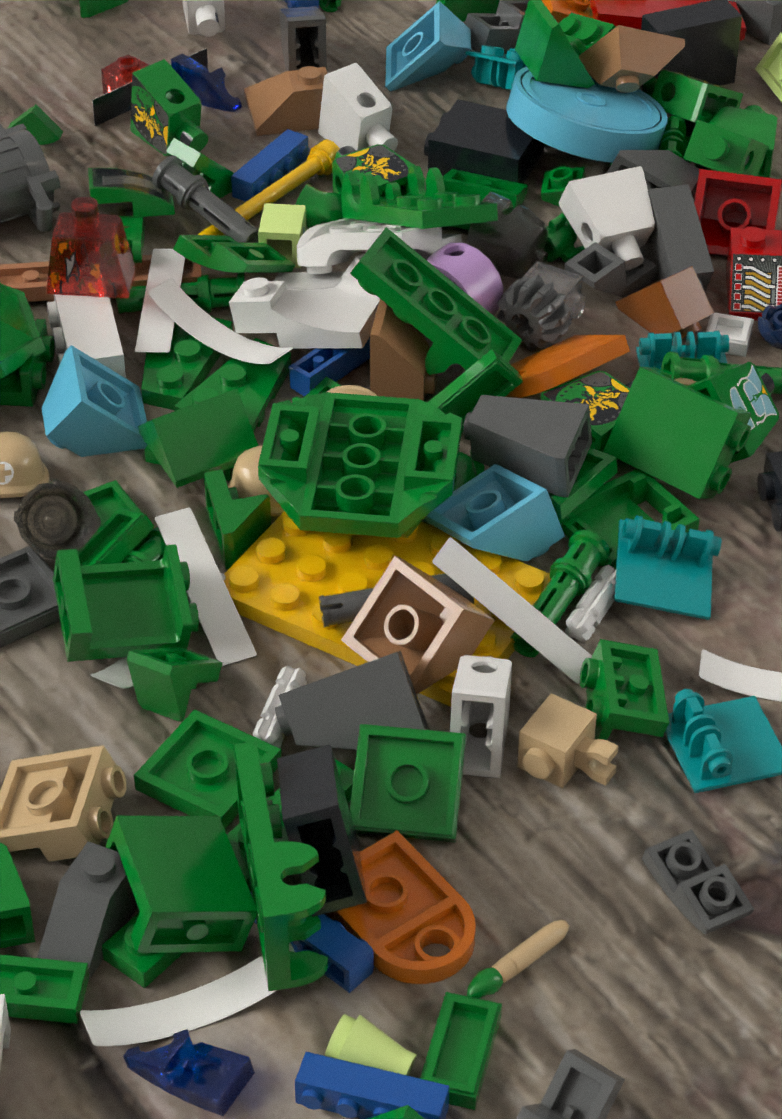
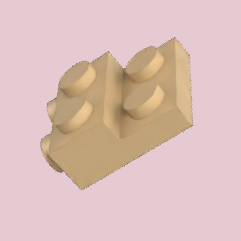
M104 745L12 760L0 790V843L5 844L9 852L40 848L49 862L76 858L88 841L100 845L101 839L109 838L114 824L111 814L114 798H121L126 792V778L122 768L116 765Z

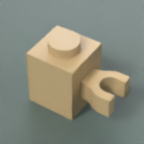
M551 693L519 731L517 767L535 778L546 780L561 788H564L579 768L591 779L606 786L616 773L617 766L610 762L618 753V745L604 739H595L597 713Z

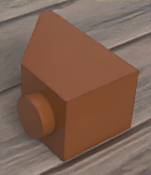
M693 266L646 286L615 302L618 310L650 333L672 334L680 332L681 338L686 337L687 332L693 331L694 333L702 329L699 321L714 314Z

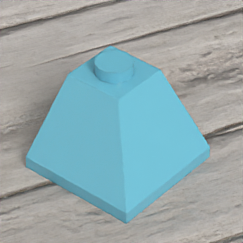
M439 1L386 47L385 87L389 91H393L440 74L454 63H461L468 56L465 55V52L471 49V29Z
M71 345L64 353L41 408L46 437L56 447L61 449L67 448L81 457L145 449L147 444L138 429L139 425L147 422L140 387Z
M494 464L453 491V495L423 519L474 549L527 562L532 558L543 555L549 550L551 545L565 537L547 489L497 464Z

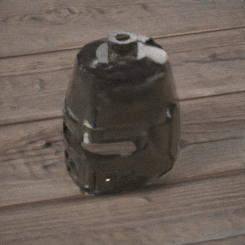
M491 191L482 202L497 203L498 221L472 223L466 244L479 249L487 256L500 276L521 279L524 276L529 278L537 266L542 268L548 259V252L545 251L548 230L544 227L545 223L529 208L518 205L513 209L511 200Z
M58 479L48 480L47 483L37 485L23 497L17 511H14L13 522L16 523L20 537L33 552L43 555L42 558L56 559L57 550H80L90 541L101 524L100 517L90 499L76 486Z

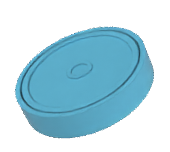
M527 67L520 69L516 73L506 111L511 121L517 127L536 140L572 155L613 163L620 150L659 149L668 117L663 107L640 89L630 93H622L617 91L616 88L599 85L593 78L592 80L595 84L590 88L536 81Z

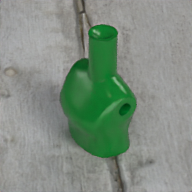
M308 183L305 185L295 205H306L307 229L315 225L344 219L342 218L340 194L320 191Z

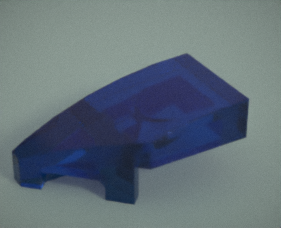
M183 53L171 58L172 68L198 96L203 106L227 112H235L242 108L240 99L231 96L225 87L226 74L222 67L209 72L208 68Z
M188 1029L174 1033V1040L169 1045L146 1053L142 1052L139 1046L128 1049L123 1055L127 1068L148 1082L190 1104L221 1116L226 1114L255 1073L248 1056L203 1042L193 1045Z

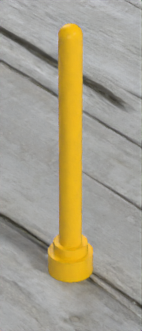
M325 139L310 149L306 162L234 210L246 220H249L263 210L264 203H274L315 174L330 175L332 173V162L340 148L331 140ZM210 225L198 234L225 236L214 225Z

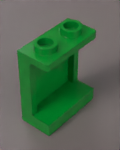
M640 366L603 452L615 456L617 459L698 499L714 498L716 493L720 494L723 492L730 480L732 469L728 466L735 451H740L749 438L751 426L748 425L751 413L743 409H734L671 379V374L656 367Z
M176 544L166 545L163 558L157 561L80 566L77 549L57 550L53 582L67 662L123 658L128 656L129 650L175 647L188 649L191 632L198 631L199 617L196 603L188 602L186 591L190 587L189 567L186 561L180 562Z
M117 815L105 847L119 853L140 911L130 936L136 953L242 951L257 916V907L220 817Z

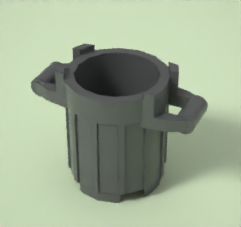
M0 124V224L28 215L38 230L42 232L50 231L53 228V212L59 211L61 207L59 202L53 203L54 190L61 188L59 176L55 170L50 171L41 147L35 137L26 130L27 128L24 124L4 129Z

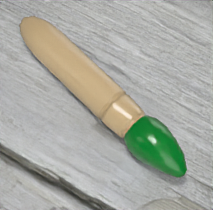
M557 920L547 924L507 953L492 967L479 971L468 985L466 996L479 999L498 992L503 983L515 977L562 941L569 930L568 922L566 920Z

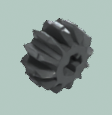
M539 275L533 278L524 276L516 280L502 294L501 299L498 301V306L501 310L497 317L500 321L506 323V327L522 339L521 342H524L530 351H533L538 347L546 349L556 344L567 333L569 326L572 324L569 316L573 309L563 302L566 294L558 293L554 289V282L545 284Z

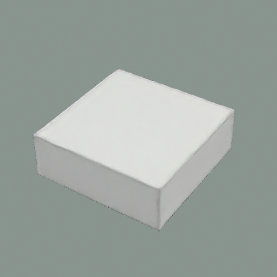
M714 312L710 316L706 332L719 330L721 335H728L729 352H725V354L746 357L753 332L754 319Z

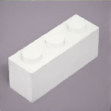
M104 277L84 280L86 287L82 284V291L77 287L81 280L78 282L62 283V294H60L59 289L60 283L54 284V301L47 302V312L50 328L53 331L55 351L58 354L59 365L64 356L61 353H65L72 345L126 378L124 354ZM89 282L92 283V287L97 291V293L90 292V289L88 287Z

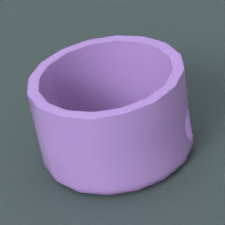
M448 243L426 259L493 316L498 312V301L503 294V284L499 272L491 260L479 249L466 243Z

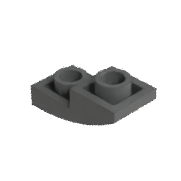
M692 829L645 850L642 860L652 876L680 912L703 934L706 935L753 913V906L727 865L723 864L718 867L714 865Z

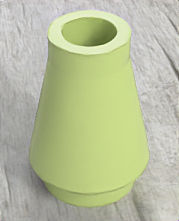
M346 1014L339 1020L325 1052L327 1057L409 1076L417 1054L406 1050L362 1015L355 1019Z

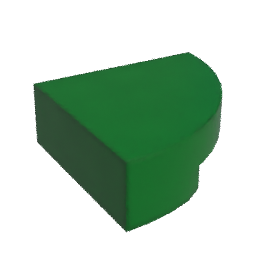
M37 104L12 121L8 128L24 124L27 128L26 130L35 137L39 145L56 142L64 132Z

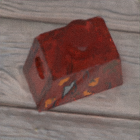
M92 197L74 199L71 203L72 213L63 212L59 214L53 232L47 294L129 298L136 272L122 219L117 215L99 214L98 202Z

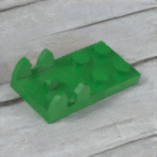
M420 166L410 167L407 175L405 195H401L399 184L393 182L386 185V197H379L377 183L372 174H363L360 188L355 172L346 173L343 177L341 189L342 218L419 229L498 221L497 203L482 202L480 194L459 195V192H445L443 177L437 167L428 169L426 180Z
M387 227L350 272L366 292L378 296L393 309V312L401 321L412 324L433 342L425 359V368L429 375L445 372L452 364H459L466 371L491 349L509 363L522 341L520 337Z
M256 741L234 744L239 821L252 897L257 907L256 922L268 991L307 985L326 973L328 957L309 950L300 952L289 951V943L306 940L321 929L320 918L318 916L312 917V914L324 906L326 891L309 884L288 885L282 880L288 875L304 873L318 863V852L315 848L305 843L293 841L274 842V839L282 838V826L278 804H273L272 800H267L266 798L274 796L271 763L260 764Z

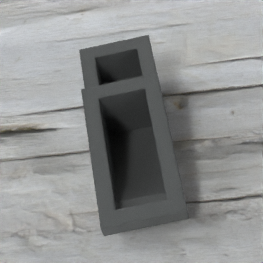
M500 0L496 14L468 13L465 25L471 29V50L481 52L482 45L504 48V54H507V50L515 48L529 0Z

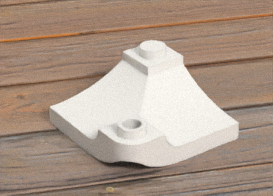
M344 218L309 228L298 241L297 261L298 266L307 268L308 274L332 272V265L347 262L353 253H366L386 227L424 259H427L448 243H462L461 234H442V227L419 229Z
M365 253L355 256L344 272L324 274L289 272L279 273L273 281L258 277L243 282L229 301L236 333H277L279 346L294 347L293 349L363 348L370 337L380 301L378 296L366 292L359 285L358 280L350 274Z

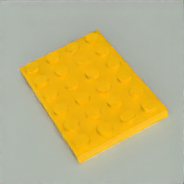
M285 511L224 573L226 576L224 583L239 615L356 666L365 664L367 661L341 641L352 622L329 625V627L324 628L319 596L374 588L394 556L402 558L430 576L444 574L441 569L433 564L432 560L451 537L532 606L551 579L550 573L510 557L474 549L442 530L424 522H421L408 538H392L300 530ZM474 598V605L495 621L472 656H491L508 659L515 651L513 647L515 641L510 638L514 631ZM457 669L420 692V694L451 707L452 689Z

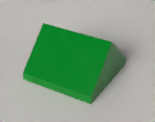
M529 0L515 50L536 81L583 88L593 86L595 84L559 23L541 0Z
M238 389L165 414L138 426L140 435L176 488L203 479L205 472L224 471L234 467L239 455L248 449L259 446Z

